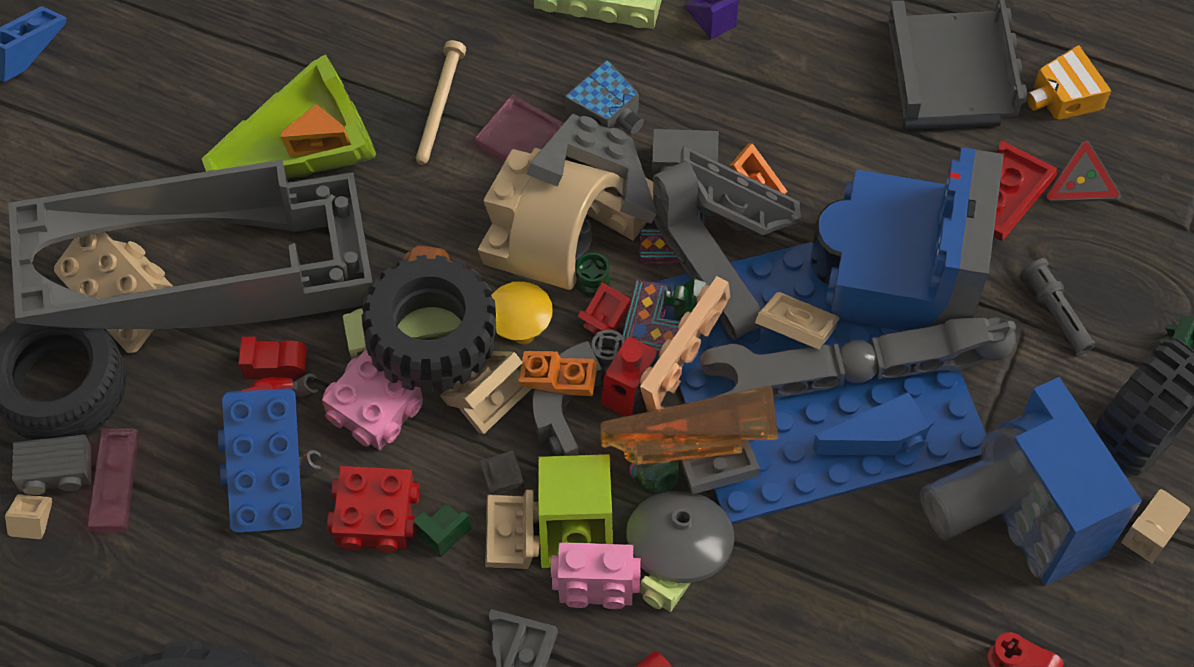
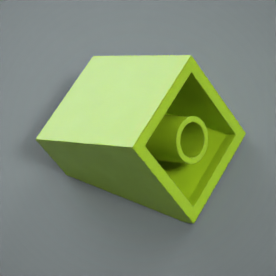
M609 454L539 457V532L542 568H551L552 555H559V543L613 544Z

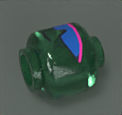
M652 441L640 444L634 448L628 462V472L645 492L650 494L665 493L676 485L679 479L680 463L664 444Z

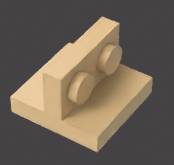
M493 351L491 358L485 359L486 366L480 373L476 374L472 371L471 380L464 384H460L459 381L453 383V389L444 391L440 397L448 406L458 407L479 433L485 434L532 388L521 386L518 382L520 371L517 368L523 362L515 352Z

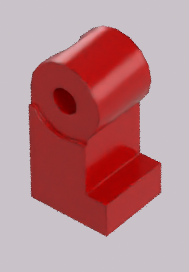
M242 337L239 367L244 379H262L265 377L300 378L305 375L307 346L301 342L291 340L278 343V341H257L256 337Z

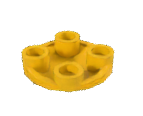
M511 282L501 286L492 294L496 307V333L500 337L526 345L531 343L534 337L540 335L548 327L553 313L552 302L548 294L539 286L529 282Z

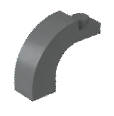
M588 341L559 354L561 358L595 359L598 366L594 387L602 384V369ZM535 389L533 413L539 443L548 440L554 456H578V446L563 416L567 404L576 395Z

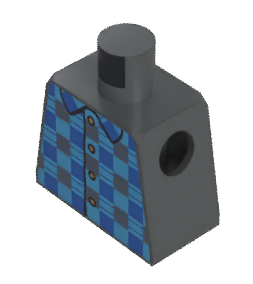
M608 60L565 96L566 115L569 117L572 114L580 117L587 116L594 119L598 124L610 129H619L622 126L632 135L636 134L644 123V119L636 114L639 110L638 92Z

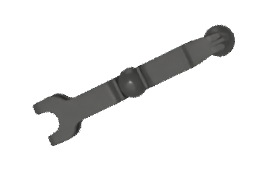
M999 317L950 319L944 324L890 333L878 338L873 337L871 344L864 340H852L845 343L840 349L838 344L823 345L819 350L814 347L757 355L744 346L729 344L705 350L700 356L699 361L703 372L708 376H726L736 384L733 390L715 396L709 408L711 417L715 421L729 422L728 420L736 415L739 416L740 420L748 419L757 411L759 405L764 400L826 390L838 385L843 386L844 379L850 383L862 384L870 380L875 374L877 380L940 370L956 372L984 363L987 360L998 361L1007 357L1013 351L1016 344L1014 331L1016 326L1014 321Z

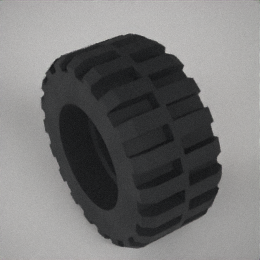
M427 255L416 256L417 260L410 262L408 259L397 262L395 269L388 267L381 272V281L378 279L374 280L368 288L369 294L364 297L362 304L363 314L361 317L367 353L371 356L372 364L380 372L384 371L385 378L392 383H396L398 380L401 381L402 388L414 390V387H422V392H433V388L442 387L443 391L453 389V383L459 381L460 384H464L471 380L472 371L476 374L480 373L486 366L485 359L491 358L493 353L494 341H496L495 300L492 298V291L486 282H481V275L472 268L467 271L466 264L456 259L453 263L447 261V257L436 255V259H427ZM425 307L446 309L454 313L462 321L459 327L451 334L435 340L416 339L406 335L398 328L399 323L405 316Z
M1166 339L1130 376L1129 380L1117 392V395L1108 404L1104 413L1097 420V424L1093 427L1118 466L1130 475L1140 476L1144 474L1193 419L1194 350L1180 339Z

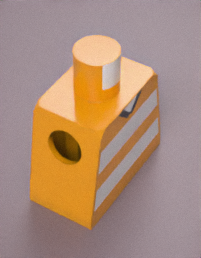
M1076 46L1039 70L1034 84L1035 90L1027 93V103L1033 111L1046 106L1055 119L1061 120L1104 109L1111 89L1081 47Z

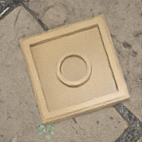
M777 292L760 310L755 323L819 350L836 329L840 318L796 298Z

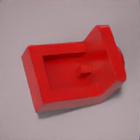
M601 283L586 311L580 310L577 316L586 321L583 327L594 334L603 330L616 331L628 311L632 299L607 284Z

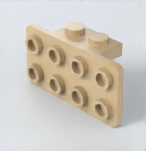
M106 232L74 238L54 266V272L70 290L98 299L173 287L164 277L165 272L144 256L145 251L141 246L132 241L128 243L114 241ZM154 329L106 330L127 353H136Z

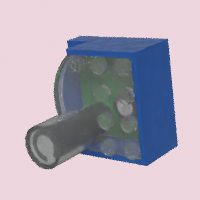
M1060 377L1034 388L1022 415L1002 423L996 430L985 436L982 443V460L920 489V500L924 513L935 532L945 540L1001 515L1008 525V533L1011 540L1016 546H1021L1027 556L1029 569L1036 577L1041 578L1045 586L1106 557L1142 501Z

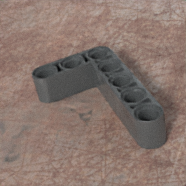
M683 161L655 174L653 177V202L657 211L654 222L691 280L697 279L706 282V285H711L715 277L718 276L729 283L731 297L718 320L729 337L737 340L762 327L755 323L761 308L698 217V180L690 164L687 161Z

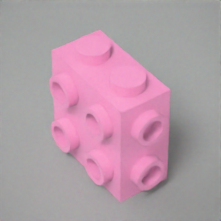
M365 349L359 357H354L348 363L345 373L337 383L333 382L327 387L322 402L326 411L325 417L338 428L346 427L352 431L353 437L362 445L368 447L371 444L378 450H381L387 442L392 443L401 431V426L407 418H412L419 412L423 404V397L420 387H414V390L402 388V382L399 380L396 383H392L386 379L384 371L380 372L372 364L371 356L368 355Z
M559 543V555H552L551 558L552 590H559L560 603H566L569 607L583 608L588 606V604H603V607L608 609H621L625 605H632V593H640L641 558H633V545Z

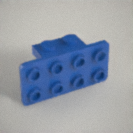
M290 388L226 392L222 398L224 430H218L219 451L226 452V464H220L221 486L228 485L231 530L234 532L299 528L302 525V503L295 392Z

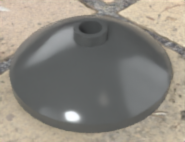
M666 491L647 498L635 508L627 524L626 541L627 545H633V558H641L640 567L652 576L674 583H692L713 576L725 566L732 554L734 530L724 510L709 498L700 494L692 495L689 491Z

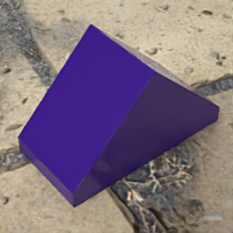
M692 0L685 4L687 11L710 40L737 26L739 0Z

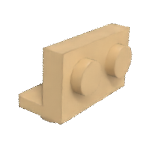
M525 490L523 497L487 496L485 567L528 569L532 558L538 557L539 535H533V523H538L539 502H533V490Z

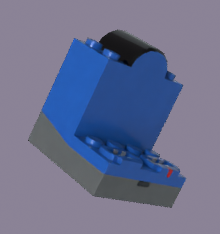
M961 147L958 159L951 160L945 184L856 170L854 181L846 183L844 199L829 203L819 213L815 224L810 252V265L815 276L828 285L825 304L832 305L830 313L838 316L839 320L900 331L944 324L950 319L973 318L989 274L1004 154Z

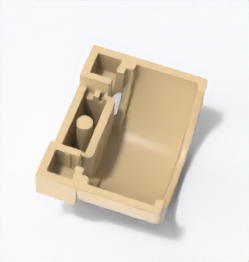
M534 148L531 154L512 149L483 200L492 225L478 248L481 260L484 265L571 290L577 281L575 273L576 247L586 214L598 194L607 187L614 189L616 195L621 197L623 181L615 173L565 160L563 176L557 187L526 174L531 161L542 149Z

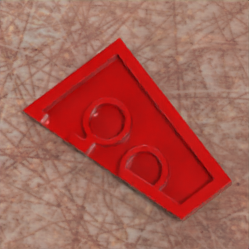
M1001 140L998 153L1004 155L993 237L1003 241L1056 178L1057 168Z

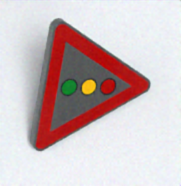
M1089 141L1081 143L1047 194L1049 202L1119 200L1121 197L1119 190Z

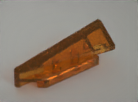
M771 386L604 421L600 425L601 446L604 448L613 446L623 451L625 459L635 465L742 453L741 440H776L778 437L774 396Z

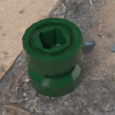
M590 252L582 255L577 260V288L583 295L593 298L601 283L610 285L609 262L605 256L600 253Z

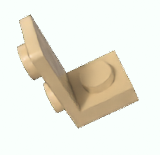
M1160 489L1141 516L1134 522L1121 543L1150 563H1153L1185 519L1190 508L1166 491Z

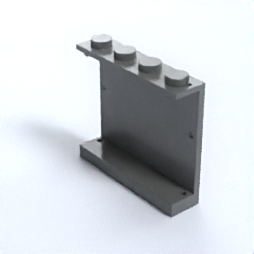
M997 0L995 11L910 16L906 15L904 1L891 2L888 25L903 118L1000 113L1001 117H1016L1019 115L1022 103H1025L1027 100V88L1020 81L1022 64L1020 58L1015 56L1017 39L1016 34L1011 33L1010 30L1012 15L1011 9L1006 8L1005 0Z

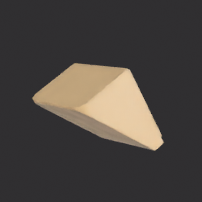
M18 494L5 514L8 535L11 537L42 539L52 506V498Z

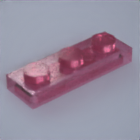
M137 429L101 430L88 527L91 531L127 532L140 435Z

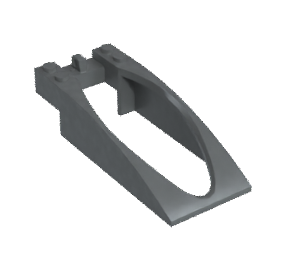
M276 160L8 203L14 307L17 323L91 329H175L263 322L362 306L364 297L369 294L368 288L372 283L353 172L287 183L283 160ZM172 222L241 224L292 232L329 227L334 260L300 265L296 245L293 243L288 246L291 267L100 299L70 290L48 280L38 273L32 264L37 252L57 242L111 230Z

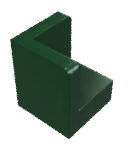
M448 504L441 507L432 517H429L423 511L413 520L416 534L440 557L472 528L470 516L465 511L458 514Z

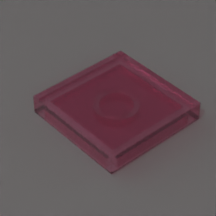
M512 94L475 138L476 144L506 161L512 149L530 154L534 148L543 149L564 123Z

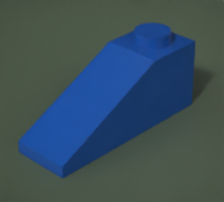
M41 6L1 26L0 81L6 82L24 72L66 24L67 17Z
M908 392L817 433L812 449L816 455H896L903 451L911 453L925 444L930 426Z

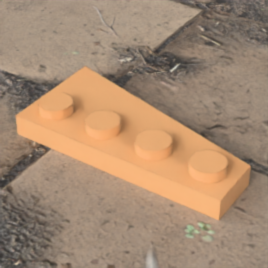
M716 276L711 285L707 284L702 288L697 298V305L692 312L688 311L684 314L678 326L679 331L672 340L668 339L664 343L657 363L653 368L648 367L643 373L640 380V388L647 413L653 414L663 409L664 407L660 406V403L668 391L673 394L675 393L681 382L679 378L682 373L683 364L689 362L692 364L698 354L701 344L700 335H709L731 297L729 283L722 278Z

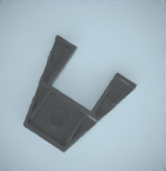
M572 114L529 165L526 172L527 175L557 187L563 176L566 156L598 169L615 173L623 178L620 212L648 223H652L657 213L632 137L627 136L620 129H610L602 126L590 117H580Z

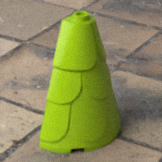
M325 54L311 62L283 89L269 98L246 121L242 120L202 158L207 172L283 160L286 178L294 179L309 176L316 172L367 161L374 158L376 152L353 102L350 100L341 79ZM317 104L344 126V130L351 143L348 146L307 156L290 157L281 139V132Z

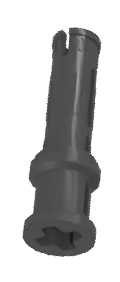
M1041 258L1030 263L1021 271L1020 275L1024 280L1029 281L1036 292L1035 299L1037 302L1047 306L1059 328L1075 350V354L1079 356L1093 349L1096 344L1095 341L1092 340L1063 295L1064 285L1061 281H1056L1048 268V260Z

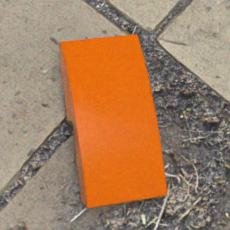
M524 351L518 381L521 386L567 395L593 396L598 366L595 359L561 358L558 352Z

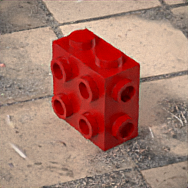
M341 466L339 479L334 478L332 483V499L336 500L335 511H329L327 519V531L332 533L336 546L351 551L360 550L362 547H371L386 553L396 552L397 549H407L408 538L415 536L413 520L416 516H411L412 504H418L420 495V484L414 482L412 470Z

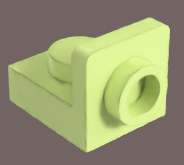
M650 574L649 577L644 576L641 580L640 593L643 594V599L656 609L663 607L671 612L691 583L669 582Z

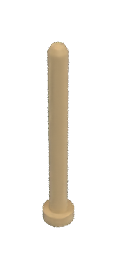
M447 41L443 49L446 59L416 155L417 163L420 165H425L429 160L458 60L463 59L465 56L466 47L458 41Z

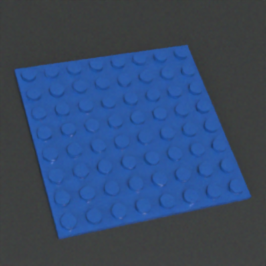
M821 239L731 262L730 264L761 309L777 292H781L830 313L832 305L825 304L832 267L839 268L842 252L832 249ZM688 274L645 284V288L652 284L656 289L654 293L648 294V297L653 302L651 306L654 313L661 286H663L655 315L657 322L679 326L677 323L657 320L665 287H667L666 290L673 292L674 286H681L691 281ZM663 304L659 318L680 322L673 319L674 307ZM719 320L716 321L708 336L701 334L699 337L701 344L698 354L692 364L690 362L683 364L682 373L679 378L681 381L679 389L687 406V412L699 447L712 433L717 435L729 425V422L715 421L711 417L709 408L715 396L729 392L736 386L735 382L726 376H708L703 372L699 359L705 350L729 344H738L746 347L754 354L763 355L811 346L764 326L737 340H733L729 337ZM839 320L836 329L823 345L838 344L840 349L845 343L852 340H864L871 344L873 337L878 338L882 335L902 331ZM658 324L664 343L666 340L663 335L670 330L675 337L679 331L676 327ZM940 370L877 380L875 374L870 380L862 384L850 383L844 379L843 386L838 385L826 390L764 400L751 417L740 420L760 467V476L715 488L714 492L719 506L727 514L731 523L735 524L990 455L993 453V449L960 370L956 372ZM908 392L930 426L925 444L911 453L903 451L896 455H816L812 449L817 433Z

